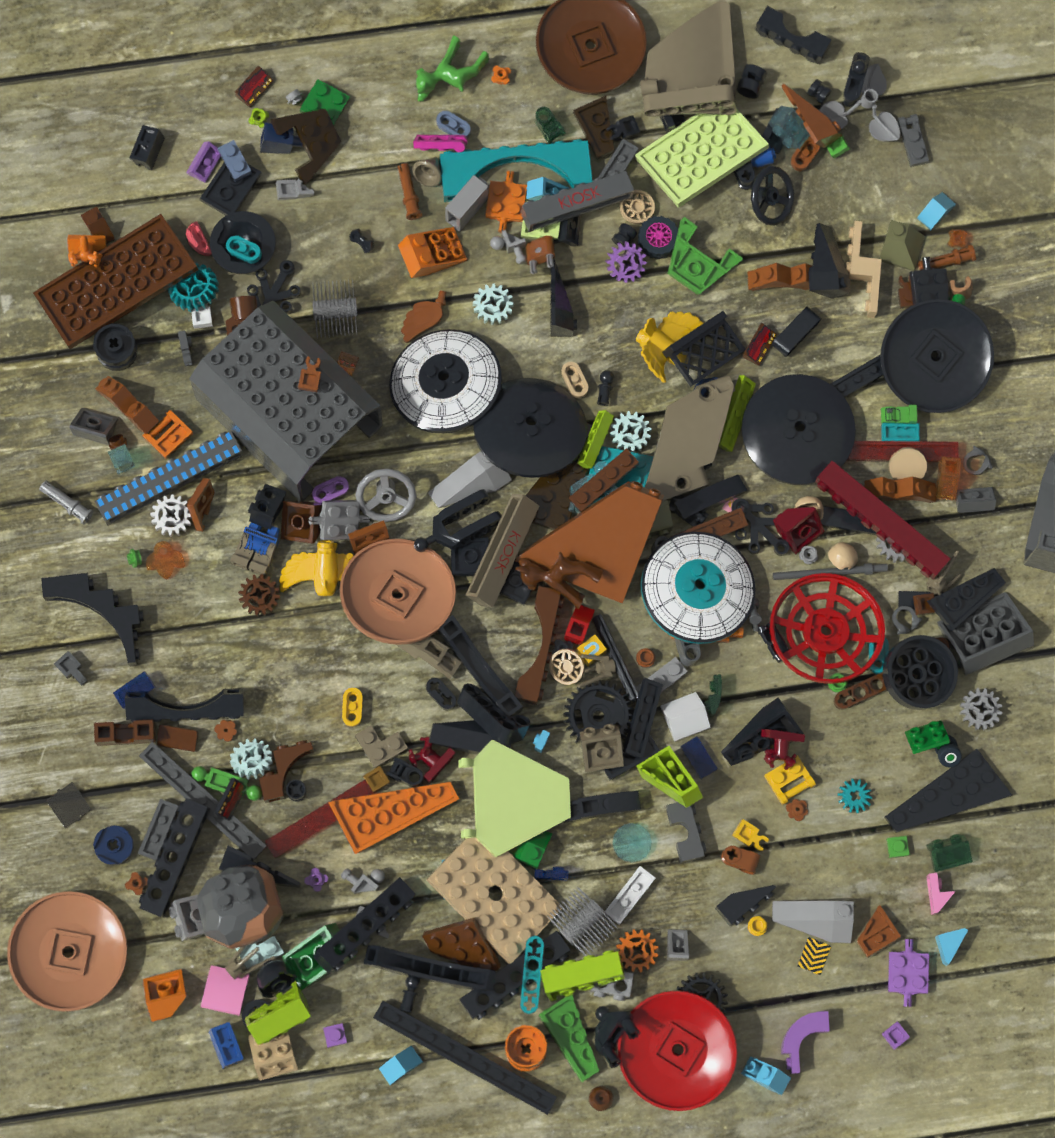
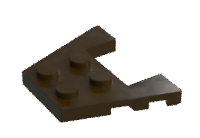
M325 108L270 119L277 135H281L294 127L310 158L309 161L295 169L302 184L309 182L342 142Z

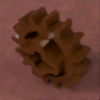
M263 574L260 575V578H256L253 575V580L246 578L247 584H241V588L244 590L238 591V594L243 596L239 598V602L244 603L242 608H249L248 614L254 611L257 617L260 612L266 616L267 610L272 613V606L278 607L276 600L281 598L280 595H277L280 589L274 588L277 585L276 581L270 583L271 577L268 576L264 579ZM260 584H265L268 587L264 588ZM253 586L252 591L247 593L250 587ZM258 592H261L262 594L261 599H258L257 597ZM268 598H271V601L266 605L265 603ZM250 603H255L259 607L252 606Z

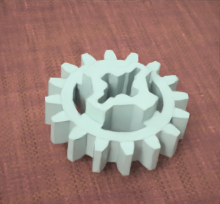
M493 283L492 288H489L486 284L485 290L478 289L480 295H474V299L477 300L473 301V306H475L474 313H479L478 319L483 317L485 324L488 320L491 321V325H494V321L501 324L502 318L507 320V314H512L510 309L513 307V302H510L512 295H508V289L502 291V285L495 288V283ZM486 296V300L480 304L483 297ZM504 305H506L504 310L500 312L501 307H504Z
M628 411L627 416L621 413L620 420L618 418L614 419L615 424H611L610 428L614 431L610 432V436L615 437L612 443L618 442L617 449L624 447V450L627 448L634 452L635 448L641 451V445L647 446L648 442L646 440H650L651 437L647 433L651 432V428L647 427L649 421H643L644 415L639 418L637 417V412L631 415L630 411ZM622 424L623 430L618 434V428ZM628 430H630L631 432L634 431V434H633V435H632L631 433H628V434H627V431H628ZM643 431V436L639 439L638 434Z
M246 739V744L244 745L240 742V747H234V753L230 754V763L234 772L239 773L240 777L246 775L247 779H250L252 775L257 779V774L259 773L264 776V770L269 771V764H273V755L269 745H264V741L257 743L256 739L253 742H249Z

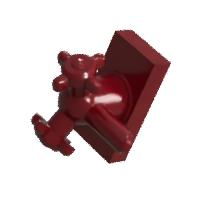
M762 729L761 737L775 740L774 749L765 750V762L770 765V768H774L775 760L784 761L786 763L785 770L793 767L796 764L795 758L797 755L795 753L792 757L788 755L790 742H804L805 735Z
M426 736L425 738H420V741H424L425 745L419 753L413 754L412 749L409 750V760L414 767H418L416 761L419 760L424 761L430 767V770L424 775V780L431 784L456 756V752L449 748L442 756L438 755L432 750L433 744L428 743L430 736Z

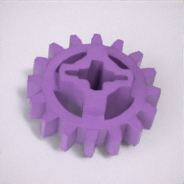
M625 241L624 246L619 242L617 249L612 246L613 253H607L610 259L605 260L606 263L610 264L606 268L608 271H612L610 275L612 277L617 275V281L623 278L625 283H627L628 278L631 281H635L634 276L640 278L639 272L645 271L642 265L647 264L645 260H642L646 255L644 253L640 254L642 248H636L635 243L629 246L627 241ZM626 250L625 253L620 255L618 254L619 252ZM635 254L637 255L638 263L634 260ZM628 259L630 261L629 264L622 263L623 260ZM614 261L618 263V271L614 266ZM634 269L633 272L627 274V271Z

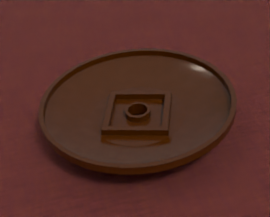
M556 0L545 11L539 22L536 33V50L543 69L556 83L577 93L601 94L621 87L636 74L643 62L646 51V33L639 15L625 0ZM594 42L596 46L593 49H589L586 47V43Z

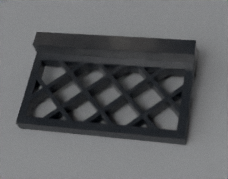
M724 311L662 351L666 358H671L690 387L746 350L725 320L727 315ZM722 326L725 329L726 337L718 335L719 327ZM705 336L713 338V346L705 344ZM717 339L725 341V349L717 347ZM729 342L736 345L738 348L737 352L729 350ZM692 345L700 347L699 354L691 352ZM704 348L712 350L711 358L703 356ZM716 351L724 353L723 361L715 359ZM677 355H686V363L680 362ZM691 357L699 359L698 367L690 365ZM703 360L711 362L710 370L702 368ZM689 369L697 371V378L695 380L689 375Z

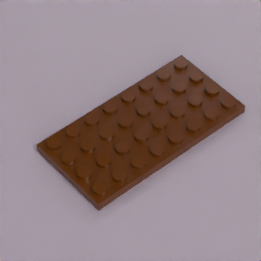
M159 214L99 251L98 254L101 253L103 256L98 267H94V264L90 265L89 262H81L34 291L33 294L68 348L72 349L95 335L103 326L116 322L199 269L162 214Z

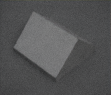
M82 407L69 428L74 436L109 445V439L113 436L118 417Z

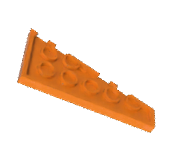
M449 781L329 801L328 803L351 848L357 854L457 801L459 797Z

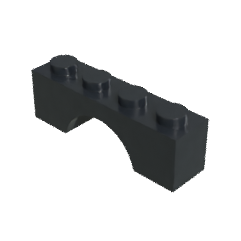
M768 5L755 28V31L760 36L768 37L777 45L785 46L792 53L800 54L806 57L809 62L820 64L832 40L817 31L803 37L791 34L784 26L783 13Z

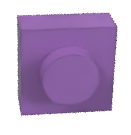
M898 1021L881 1034L893 1050L910 1038Z
M343 1023L323 1028L327 1048L347 1043Z

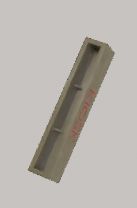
M522 494L511 495L465 595L480 606L493 608L497 602L498 595L506 582L509 571L513 567L514 560L521 549L525 536L529 532L530 525L536 517L539 505Z

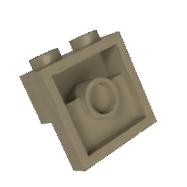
M607 724L601 729L588 727L580 732L585 772L624 766L621 735L618 726Z

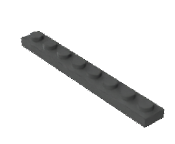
M153 742L139 755L146 764L185 799H190L211 808L207 819L245 854L255 860L267 847L235 816H232L230 821L217 816L215 810L219 802Z

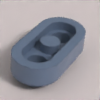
M442 111L437 115L436 124L439 129L449 135H465L467 138L469 137L470 125L466 121L449 111ZM444 120L449 121L448 124H443L442 122ZM464 130V133L459 134L458 131Z

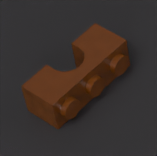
M138 720L130 724H116L114 722L94 723V742L97 746L156 743L155 722L153 720Z

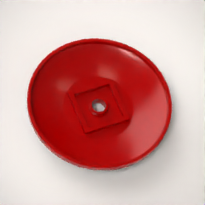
M665 991L648 997L631 1011L633 1022L639 1029L640 1034H638L637 1038L631 1040L628 1038L627 1033L624 1032L618 1040L617 1049L618 1057L621 1059L619 1064L623 1076L639 1097L662 1109L686 1111L706 1105L725 1089L735 1070L737 1043L730 1022L714 1003L700 995L687 991ZM675 1044L683 1046L684 1052L682 1054H676L673 1051Z

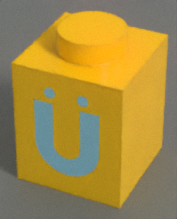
M593 635L576 649V652L580 655L603 656L607 651L596 635ZM583 658L587 666H590L592 663L596 661L592 659Z

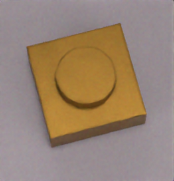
M380 766L363 776L373 793L390 784L389 779Z

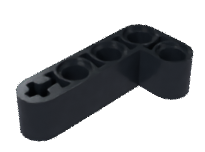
M470 683L464 684L457 700L458 705L495 741L502 745H509L524 740L531 723L529 718L523 715L507 716L477 686Z

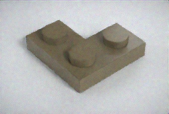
M372 725L355 734L357 741L374 769L408 750L399 732L383 741L379 739Z

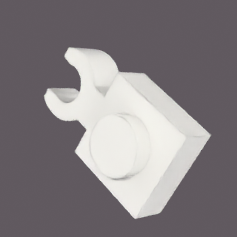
M208 303L206 304V309L201 306L199 311L192 310L194 329L213 326L210 306L207 307Z

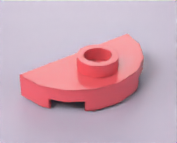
M193 222L186 230L188 243L197 253L203 256H210L212 254L210 246L198 222Z

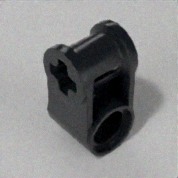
M750 160L733 171L738 186L743 190L751 189L755 179V172Z
M394 757V763L390 771L386 772L385 775L411 788L422 786L424 776L421 770L409 765L402 759ZM418 774L420 780L415 783L411 782V775Z

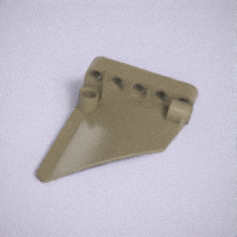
M720 0L706 8L649 50L645 78L640 81L644 114L646 116L654 117L676 114L731 115L737 112L731 13L728 2Z

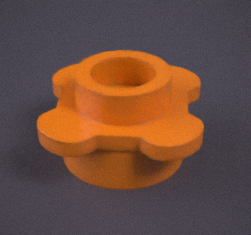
M494 66V75L491 77L492 82L508 84V76L511 73V69L509 67L500 68L499 66Z

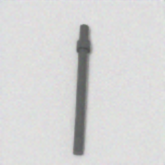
M865 563L863 566H854L850 570H848L849 567H846L842 570L826 568L773 573V580L796 579L819 573L837 575L864 573V575H871L873 572L888 571L887 564L872 565V563Z

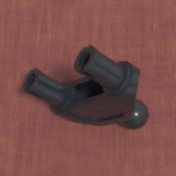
M856 52L851 62L843 92V103L847 107H852L862 91L870 57L863 52Z
M600 1006L595 1012L596 1018L600 1021L596 1026L595 1047L598 1053L605 1057L609 1066L616 1068L621 1063V1059L614 1050L618 1040L624 1032L627 1033L629 1039H635L639 1036L640 1031L634 1024L633 1015L630 1011L610 1012L608 1007Z

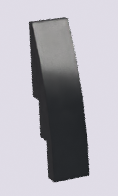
M735 475L674 502V506L684 521L697 513L701 514L713 507L716 508L748 490L740 476Z

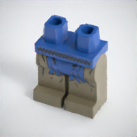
M250 523L249 527H245L230 562L234 566L245 570L249 569L250 572L258 575L263 574V577H266L279 544L280 530L272 526L271 530L268 529L267 534L260 532L262 526Z

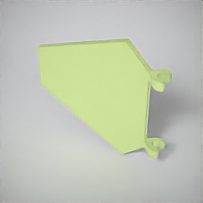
M491 740L474 759L461 758V760H458L459 768L473 767L475 830H461V839L476 838L494 857L571 818L569 778L494 740Z

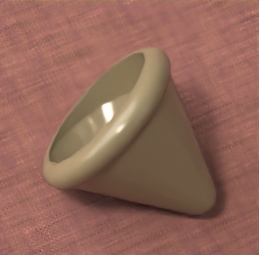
M438 157L418 161L413 166V175L419 183L428 187H435L440 184L442 176L440 159Z

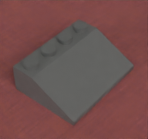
M1006 592L986 600L952 631L947 628L942 620L937 622L944 638L950 643V651L965 676L1034 646L1033 630Z

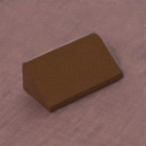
M159 725L157 746L195 752L199 733L196 730Z

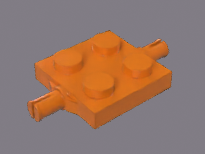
M507 171L506 181H490L485 216L500 222L498 230L500 233H502V228L506 230L507 223L523 222L521 208L526 200L527 185L514 183L515 173L511 171V176L510 171Z

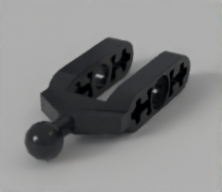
M481 489L439 512L438 515L434 516L432 535L427 538H417L414 542V549L417 552H425L429 545L434 542L452 550L465 546L495 530L502 515L499 511H495L453 535H449L444 526L481 508L490 501V496L486 490Z

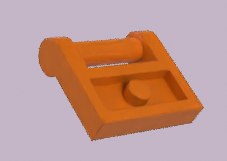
M169 410L166 416L147 434L144 433L142 437L167 459L193 435V431ZM173 421L174 424L159 439L155 440L154 437Z

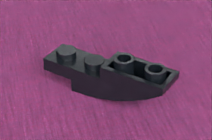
M639 791L595 795L570 801L571 818L563 821V823L640 811L642 809Z

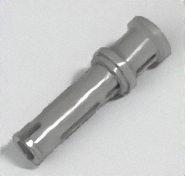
M47 480L39 488L41 492L67 509L70 516L74 515L81 520L83 525L91 519L94 513L92 509L88 510L81 505L79 500H73Z

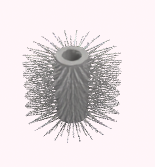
M313 285L314 301H312L317 338L318 319L321 338V319H323L324 333L325 319H327L328 333V319H331L333 333L332 318H335L337 333L336 318H339L341 333L340 318H343L345 333L344 317H347V323L348 317H351V323L352 317H355L356 323L357 304L356 298H354V288L353 298H350V288L349 298H346L345 287V298H343L341 287V299H339L337 287V299H335L333 286V299H331L329 286L330 300H327L325 286L326 300H323L321 285V300H319L317 286L318 300L315 301Z
M577 887L585 898L577 891L575 892L580 899L573 893L571 894L579 904L570 896L569 898L580 911L565 898L577 914L562 901L574 917L561 905L560 907L571 920L559 908L557 909L566 918L568 923L555 910H553L561 921L553 914L551 915L561 927L549 916L547 917L572 945L577 947L583 955L587 956L576 942L591 955L579 939L593 951L581 937L583 936L596 948L586 935L598 946H600L592 935L602 944L604 943L592 929L604 940L606 939L594 925L608 938L609 936L599 924L611 935L612 933L600 919L613 931L615 930L609 923L614 925L615 928L617 926L594 900Z

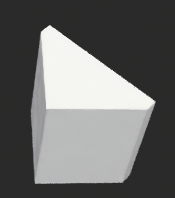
M696 692L660 706L674 742L710 728L705 706Z

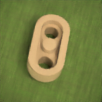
M575 362L565 363L562 367L561 375L570 394L575 398H583L588 393V383L579 365ZM569 370H572V371L574 372V374H573V375H568L567 372H568ZM576 387H581V388H582V391H581V392H577V391L575 390V388H576Z

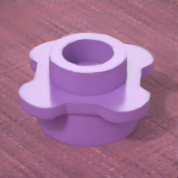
M313 868L311 874L305 878L304 882L306 885L313 887L314 891L318 892L323 884L328 881V877L321 874L318 868Z

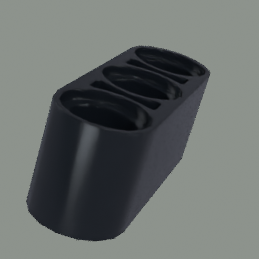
M807 306L773 341L772 346L787 357L819 324L822 318Z

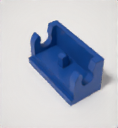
M230 1022L209 1030L208 1033L222 1069L232 1064H237L244 1059Z

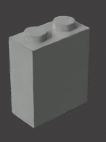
M473 175L446 206L445 221L460 232L488 200L487 182Z

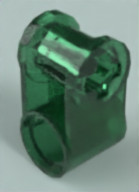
M540 107L537 109L535 124L548 144L553 143V140L559 136L566 135L563 126L549 108ZM545 115L548 117V119L541 120L539 116Z

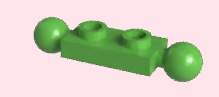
M197 766L192 770V778L197 782L206 780L205 787L224 793L231 778H236L246 786L244 794H247L250 800L256 801L262 796V789L257 785L248 787L249 780L215 768H211L210 773H207L206 769L202 766Z

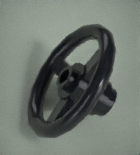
M770 166L763 169L756 176L751 188L752 209L758 220L765 225L776 226L784 222L794 204L792 180L788 173L780 167ZM773 174H777L784 181L787 198L779 195L778 189L773 187ZM765 178V186H760ZM776 203L785 205L783 212L776 218H768L764 215L769 205H775Z

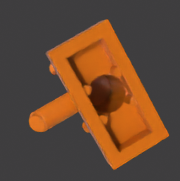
M68 235L67 238L68 259L72 267L78 264L77 261L80 260L82 262H89L90 265L94 264V267L99 266L103 255L101 253L98 254V252L107 247L106 236Z

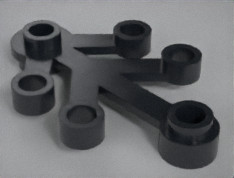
M285 260L280 264V273L271 290L267 281L266 270L260 269L256 271V278L260 281L265 296L262 305L271 301L277 302L290 297L296 298L300 296V287L297 285H292L289 290L279 292L286 277L292 276L295 272L293 262ZM290 265V269L285 270L284 266ZM259 273H264L265 276H264V277H259L258 274H259ZM254 284L249 285L247 293L249 296H256L258 308L261 306L258 298V287ZM254 288L256 292L250 293V289ZM297 289L298 293L293 294L291 291ZM283 301L279 306L285 313H290L292 310L289 301ZM289 305V309L284 310L283 306Z
M742 498L736 499L732 503V511L736 510L738 506L744 507L743 513L750 522V544L748 551L751 554H757L760 550L758 531L774 546L775 554L784 556L788 553L789 543L783 539L778 540L765 527L775 526L773 522L775 518H759L751 513L762 512L764 515H771L774 509L771 503H765L764 505L749 504L747 500ZM766 506L770 507V508H771V511H770V512H766V511L764 510V507H766ZM744 527L736 530L735 538L738 541H743L746 538L747 533ZM743 532L744 537H738L737 533ZM755 545L758 549L756 551L751 550V546ZM778 546H783L784 551H779Z

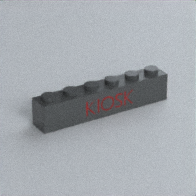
M617 171L606 178L599 177L594 179L593 182L587 184L580 183L575 188H566L554 195L547 194L536 201L529 200L522 205L521 215L528 232L630 199L633 196L634 188L627 172L620 173V171Z

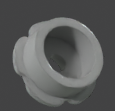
M298 89L292 91L286 96L287 103L297 104L302 100L301 96L303 93H300Z
M804 546L799 553V557L805 564H812V562L818 559L817 550L812 546Z

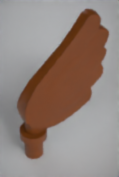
M439 291L438 299L435 302L423 301L414 304L413 310L406 314V319L403 322L404 326L401 329L405 343H409L415 337L441 321L443 317L442 307L446 304L445 297L447 292Z

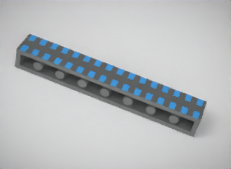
M231 431L228 433L223 432L217 436V439L211 442L209 440L205 441L199 448L184 452L182 457L178 459L172 458L166 462V465L151 469L149 474L143 477L141 475L137 476L127 485H119L112 493L100 495L95 503L104 521L109 525L243 456L242 450Z

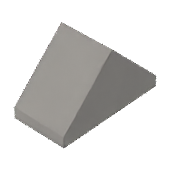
M668 930L667 960L687 961L689 959L687 930Z

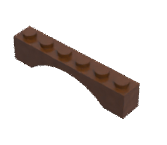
M538 587L534 609L542 627V645L533 665L525 674L518 678L515 697L519 702L537 705L538 700L542 701L544 689L540 688L542 682H546L548 671L545 670V665L550 663L552 652L548 651L550 645H554L556 634L553 633L554 626L558 627L560 615L556 614L558 608H562L564 597H561V593L555 589Z

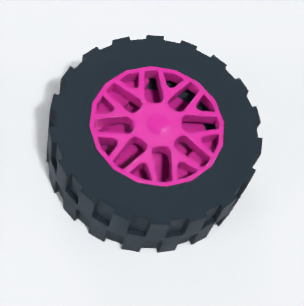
M653 216L648 218L639 229L638 245H640L646 256L648 255L652 259H665L673 253L678 227L668 217Z

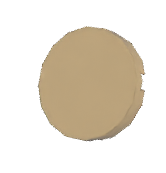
M903 447L891 456L889 471L894 480L912 476L922 479L927 471V462L924 455L918 449Z

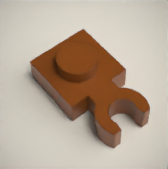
M308 356L306 358L307 369H301L298 389L318 393L321 372L316 370L320 368L321 361L320 358H317V363L312 365Z

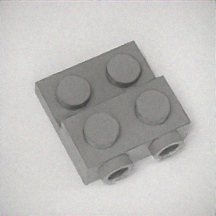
M198 894L175 900L171 903V907H169L170 917L172 919L175 918L177 924L174 928L175 934L178 938H181V941L197 938L205 934L196 900Z

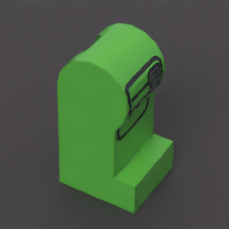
M917 405L881 408V424H916Z

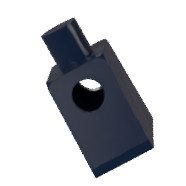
M264 123L261 133L260 153L290 154L292 146L303 147L299 136L293 135L294 128L281 135H277L271 123Z

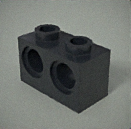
M265 484L262 490H258L255 503L252 502L248 510V513H250L249 522L271 530L283 507L287 491Z

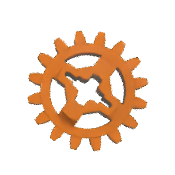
M633 929L632 935L626 932V939L621 937L619 939L622 945H616V948L620 949L618 953L621 956V962L625 963L624 969L631 967V972H634L635 968H638L639 973H642V967L649 970L648 964H655L652 958L658 957V954L654 953V951L659 947L653 946L656 939L650 940V933L645 936L643 935V930L636 934L635 929ZM633 938H640V939H641L640 942H635V943H633L632 941H629V940H631V939H633ZM647 943L650 947V955L646 952L645 945ZM641 944H643L640 950L642 955L637 954L634 956V958H632L634 953V950L632 948H637ZM624 947L629 951L628 959L625 957ZM640 959L643 960V961H645V962L642 963V964H634V963H633L635 960H640Z

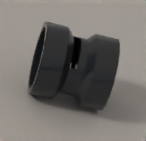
M816 79L808 89L807 94L815 97L820 104H823L831 94L832 89L822 85V82Z
M621 223L618 228L619 231L614 234L612 241L617 246L619 242L624 246L625 241L629 242L630 245V240L635 238L637 232L630 225Z
M292 780L286 787L287 795L292 801L299 802L305 798L307 791L302 781Z

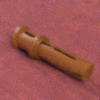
M403 163L401 166L398 165L397 168L404 193L403 204L407 210L406 219L415 220L422 217L423 214L418 205L419 197L415 195L409 164Z
M968 245L967 248L960 250L953 249L951 253L930 258L931 268L936 269L951 264L961 265L962 262L969 260L976 261V254L972 245ZM918 261L919 270L924 269L923 261Z

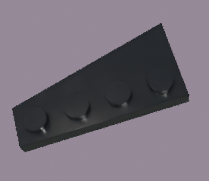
M992 568L927 602L947 628L952 631L1006 582L997 570Z

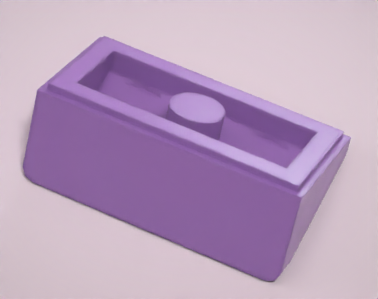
M209 141L204 142L186 173L206 183L221 157L217 149L218 147Z

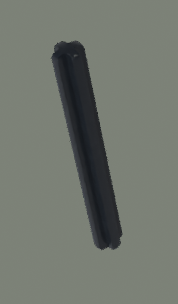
M602 614L596 615L593 618V622L610 659L614 660L615 670L628 694V698L632 702L637 701L639 692Z

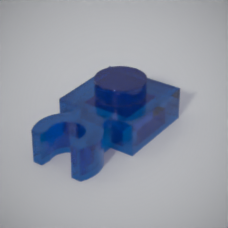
M553 867V870H535V879L568 881L569 870H564V867Z

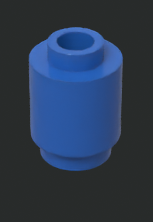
M769 147L751 159L752 167L759 168L774 163L773 159H776L774 148L770 149Z

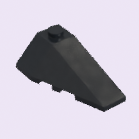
M779 697L763 707L721 751L731 766L751 759L755 754L765 752V750H770L774 747V739L761 737L762 729L804 734Z
M475 720L433 723L428 743L478 755L494 739ZM511 744L504 745L508 748H511Z

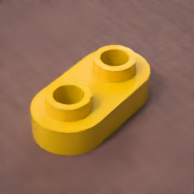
M349 688L343 694L342 719L344 724L349 727L359 725L362 720L363 696L357 688ZM352 695L357 697L354 702L349 700ZM352 714L356 716L353 721L348 719Z

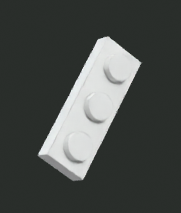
M639 866L605 910L606 915L620 925L655 880V877Z

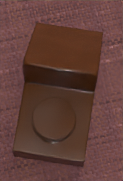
M97 207L80 215L91 235L106 236V244L115 240L105 218Z

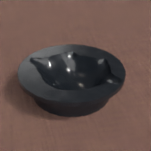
M238 211L224 216L214 226L210 236V249L213 258L223 269L235 274H250L263 268L271 260L276 246L275 234L268 221L262 216L249 211ZM232 236H239L257 244L262 251L261 259L256 263H248L231 255L226 249L227 240ZM251 253L250 257L255 256L256 253Z

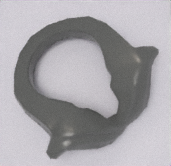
M973 446V450L963 459V467L971 475H980L986 469L993 468L990 457L986 455L984 450ZM984 455L986 458L979 470L971 471L968 469L967 460L970 457Z
M908 606L898 607L892 615V622L898 629L897 635L910 633L911 630L918 627L922 620ZM900 610H907L911 613L912 627L910 629L897 621V613Z

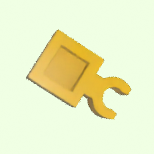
M741 819L732 834L734 838L745 845L750 846L753 843L754 847L761 851L764 848L759 845V841L761 839L765 842L769 841L766 836H758L759 829L744 819Z

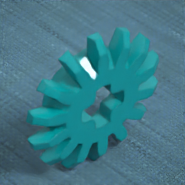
M851 779V784L845 781L846 788L842 786L839 788L843 793L837 794V796H842L843 799L838 802L845 803L842 807L843 809L847 806L850 807L849 813L856 809L857 814L859 813V808L865 811L864 805H871L867 799H872L873 796H869L867 793L872 792V790H865L868 784L865 783L861 786L860 779H858L857 784H855L854 779ZM858 791L860 800L852 801L850 792Z

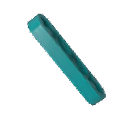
M532 936L526 942L520 1002L521 1010L525 1014L535 1013L539 1004L540 970H542L544 942L538 936ZM533 940H537V944H541V947L536 949V954H540V958L537 956L528 957V953L532 954L533 948L529 946V943H533ZM533 959L539 963V967L535 971L527 967V963ZM530 979L535 980L537 983V988L533 991L525 987L526 982ZM524 993L537 994L536 998L532 996V1003L535 1004V1007H532L530 1011L523 1005L528 1001V996L524 997Z

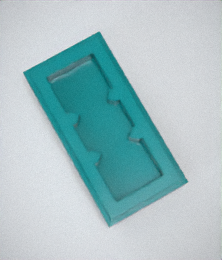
M919 423L881 424V443L920 442Z

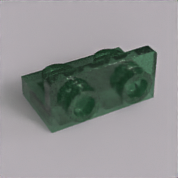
M954 834L948 839H936L926 845L930 852L935 872L973 862L969 841L964 835Z

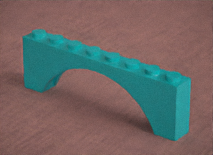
M577 139L567 143L557 141L554 144L537 143L534 146L521 144L511 148L509 146H501L499 149L482 148L478 151L471 149L455 153L453 151H446L440 154L444 202H451L473 175L479 178L485 172L509 163L523 162L546 167L560 175L571 188H575L580 183L592 182L588 141Z

